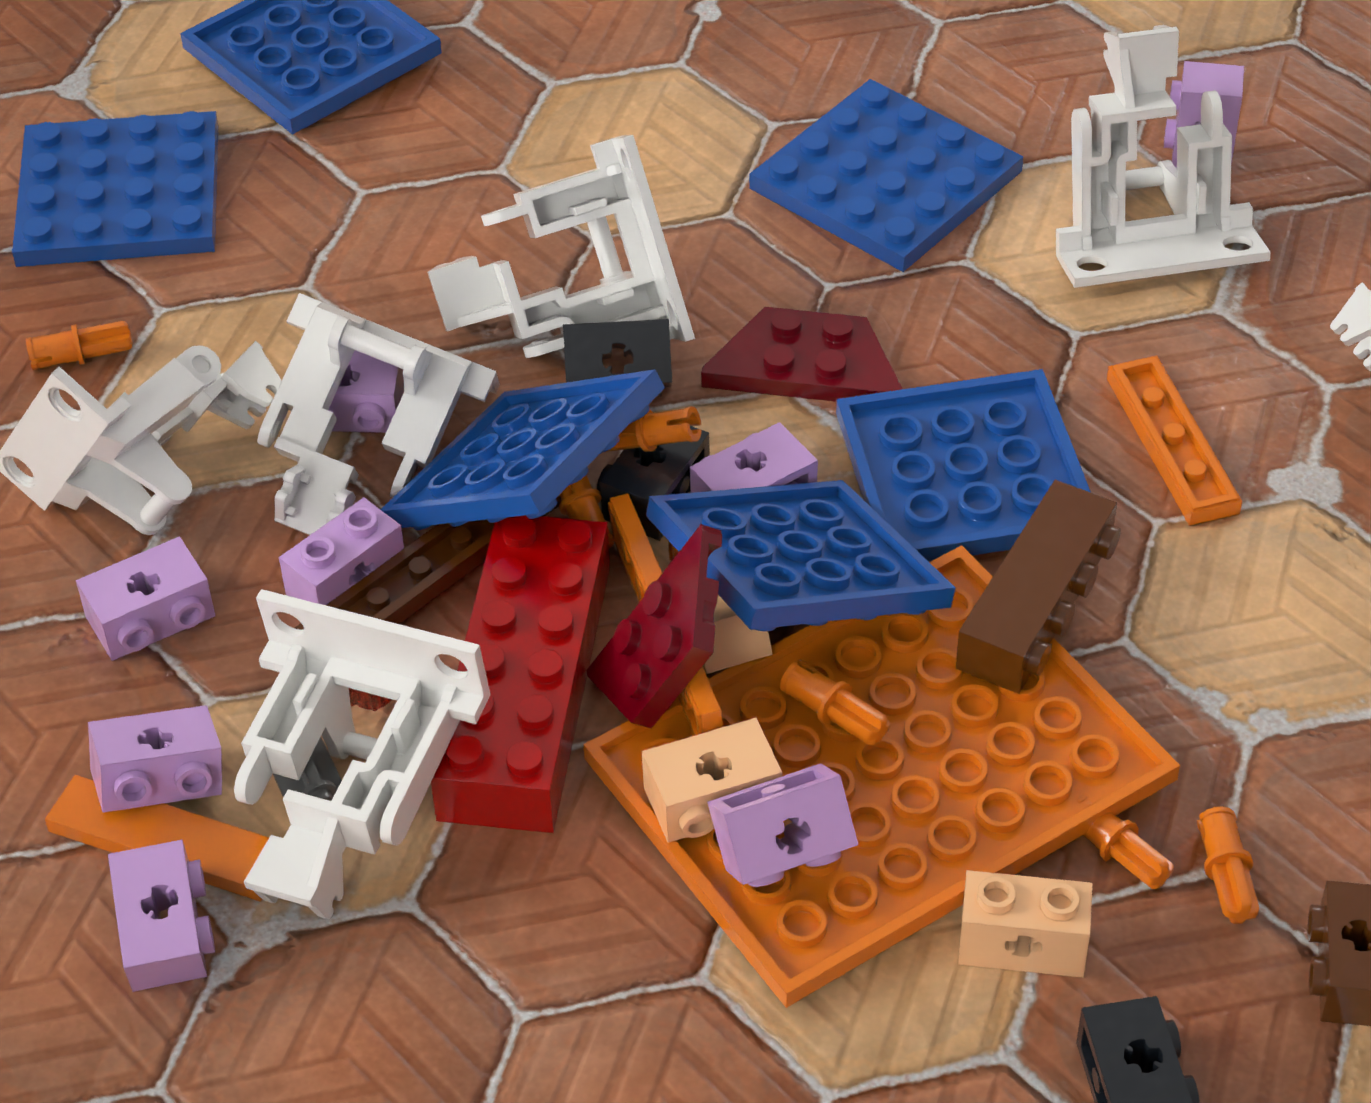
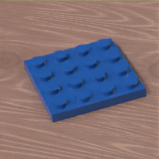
M244 0L180 33L183 49L292 135L442 53L441 41L438 36L388 0Z
M869 79L749 174V189L904 272L1020 174L1023 167V156Z
M189 111L182 114L139 115L115 119L94 118L87 121L44 122L35 125H25L12 248L16 267L215 252L219 130L216 111Z
M654 369L506 391L380 510L399 523L401 528L413 527L414 530H422L431 525L447 523L456 527L469 521L486 519L490 523H495L507 517L524 515L529 519L538 518L556 506V498L568 485L578 482L589 472L588 465L599 454L608 451L619 442V434L630 423L642 418L649 412V404L665 387Z
M1043 369L837 399L836 415L863 500L928 562L961 545L972 556L1010 550L1055 479L1091 492Z
M843 480L649 496L646 517L678 552L700 524L721 530L722 547L714 550L708 557L706 577L719 581L718 595L750 630L772 631L777 627L799 624L820 626L828 621L853 618L872 620L880 615L898 613L918 615L925 613L926 610L951 608L956 587Z

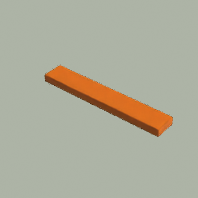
M629 494L612 497L610 502H608L611 529L615 540L614 544L638 602H640L648 586L653 581H657L662 571ZM702 666L678 696L694 736L723 727L721 708Z

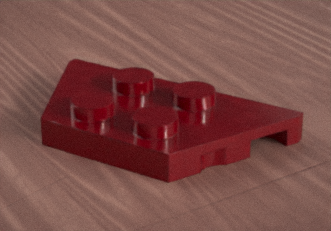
M764 307L702 367L701 387L833 402H837V399L903 389L867 317L787 308Z
M700 524L657 581H653L648 586L644 597L628 618L618 624L613 637L586 670L590 680L633 724L652 729L714 652L716 626L714 623V612L718 600L719 581L707 578L706 576L708 557L714 550L722 547V533L719 529Z

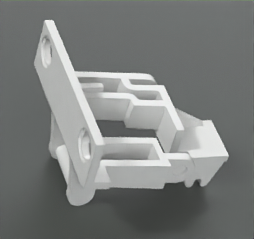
M1158 25L1154 26L1153 30L1123 34L1115 31L1105 32L1104 40L1107 43L1108 49L1104 50L1103 55L1115 85V93L1089 96L1091 120L1086 108L1074 109L1072 112L1073 226L1056 229V257L1073 287L1077 288L1270 261V250L1252 226L1253 207L1247 202L1230 205L1232 135L1223 124L1222 102L1217 91H1206L1202 95L1201 124L1177 127V168L1170 160L1159 161L1156 167L1126 170L1127 161L1137 160V121L1176 116V105L1165 91L1167 77L1177 76L1179 30L1177 27ZM1160 186L1174 215L1125 221L1126 190ZM1243 243L1251 246V248L1236 251L1226 248L1225 245ZM1085 263H1098L1104 265L1105 268L1097 271H1088L1078 266Z
M633 135L618 136L590 145L597 166L596 169L515 193V205L481 216L484 226H489L523 215L530 238H538L587 222L604 278L600 279L601 284L568 295H564L562 287L555 286L520 297L509 261L500 260L479 267L476 256L462 257L450 263L440 264L427 272L446 331L507 314L515 337L520 339L560 328L561 334L541 338L524 346L523 351L526 358L540 356L564 348L563 324L669 319L670 340L676 339L686 342L695 339ZM614 214L631 271L623 272L607 222L606 216Z
M299 293L288 316L287 323L305 331L263 420L257 440L258 444L269 448L279 434L288 410L291 411L274 447L280 455L295 460L298 464L288 469L283 476L282 488L275 495L274 521L311 535L351 507L355 501V494L346 489L349 482L355 484L359 474L355 468L322 454L337 421L334 413L328 410L355 350L403 369L404 394L382 441L385 450L404 457L391 488L390 497L392 498L413 479L418 466L425 468L432 461L461 393L485 402L489 391L497 393L500 385L497 372Z
M257 341L225 373L221 374V363L216 353L208 347L198 345L188 348L177 358H173L130 395L124 392L106 409L63 369L57 367L51 373L1 448L0 472L44 511L54 503L77 510L88 500L92 499L128 522L140 533L154 535L165 525L166 514L174 505L184 502L192 492V483L189 477L177 467L161 446L178 429L182 428L188 432L207 410L244 429L251 428L255 420L248 414V411H251L257 417H261L265 413L266 407L273 401V397L266 389L276 394L282 380L264 354L263 347ZM59 389L70 394L78 402L81 411L70 407L62 399ZM13 457L25 463L34 477L22 472L15 464ZM143 486L150 489L155 494L151 497L148 494V492L143 488Z
M261 589L256 600L269 641L259 657V662L262 668L280 673L241 742L246 758L235 780V798L239 802L253 805L261 797L273 773L299 780L321 736L331 756L346 759L351 755L366 759V762L352 760L332 801L288 789L283 797V802L291 826L284 838L274 835L269 837L244 880V884L247 889L253 890L264 901L276 903L278 898L308 906L317 916L331 919L334 912L332 907L333 900L341 901L344 894L342 853L345 848L349 847L375 855L380 847L379 838L384 843L396 846L403 841L459 721L477 724L491 694L480 645ZM276 612H285L294 616L302 623L304 629L300 630L288 626L279 619ZM448 654L459 659L468 671L462 672L451 669L440 660L438 655ZM349 688L397 700L378 739L355 733Z

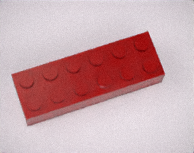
M524 515L507 517L494 523L465 641L480 645L491 695L477 724L459 721L434 774L431 788L436 821L554 833L587 679L586 670L590 665L610 571L608 522L544 516L529 519ZM459 661L457 671H468L466 666Z

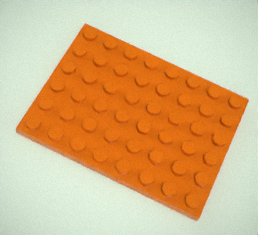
M962 545L929 562L956 587L951 608L926 610L925 613L918 615L898 613L880 615L872 620L853 618L828 621L820 626L809 625L771 645L773 655L729 667L708 678L721 708L723 727L757 718L782 770V776L820 763L841 776L859 845L840 851L841 857L838 860L817 867H809L806 864H802L785 870L784 877L775 883L752 887L749 884H741L726 871L715 829L700 837H686L667 842L644 790L642 751L694 736L678 697L652 729L633 724L628 720L583 744L586 762L786 1008L962 906L966 870L1015 875L1086 834L1090 826L1099 817L1108 813L1118 815L1178 780L1180 764L1054 638L1050 642L1052 644L1051 653L1040 676L1031 674L1020 694L956 669L959 630L993 578ZM802 659L835 682L845 681L851 685L853 695L883 713L890 722V728L880 743L875 746H869L834 722L828 725L818 720L817 713L810 709V707L781 691L780 682L782 676L791 663L794 661L798 663V660ZM1081 795H1085L1088 797L1080 804H1078L1076 801V799ZM1088 801L1093 803L1086 808L1083 805V803ZM789 819L783 821L784 827L792 823ZM784 832L776 835V837L782 839L785 837Z

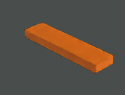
M1158 356L1108 366V383L1188 525H1196L1240 514L1242 499Z
M78 775L73 776L45 818L48 832L112 853L183 840L189 861L200 859L205 884L259 902L262 901V898L253 890L245 887L244 880L269 837L164 803L102 813L94 781Z

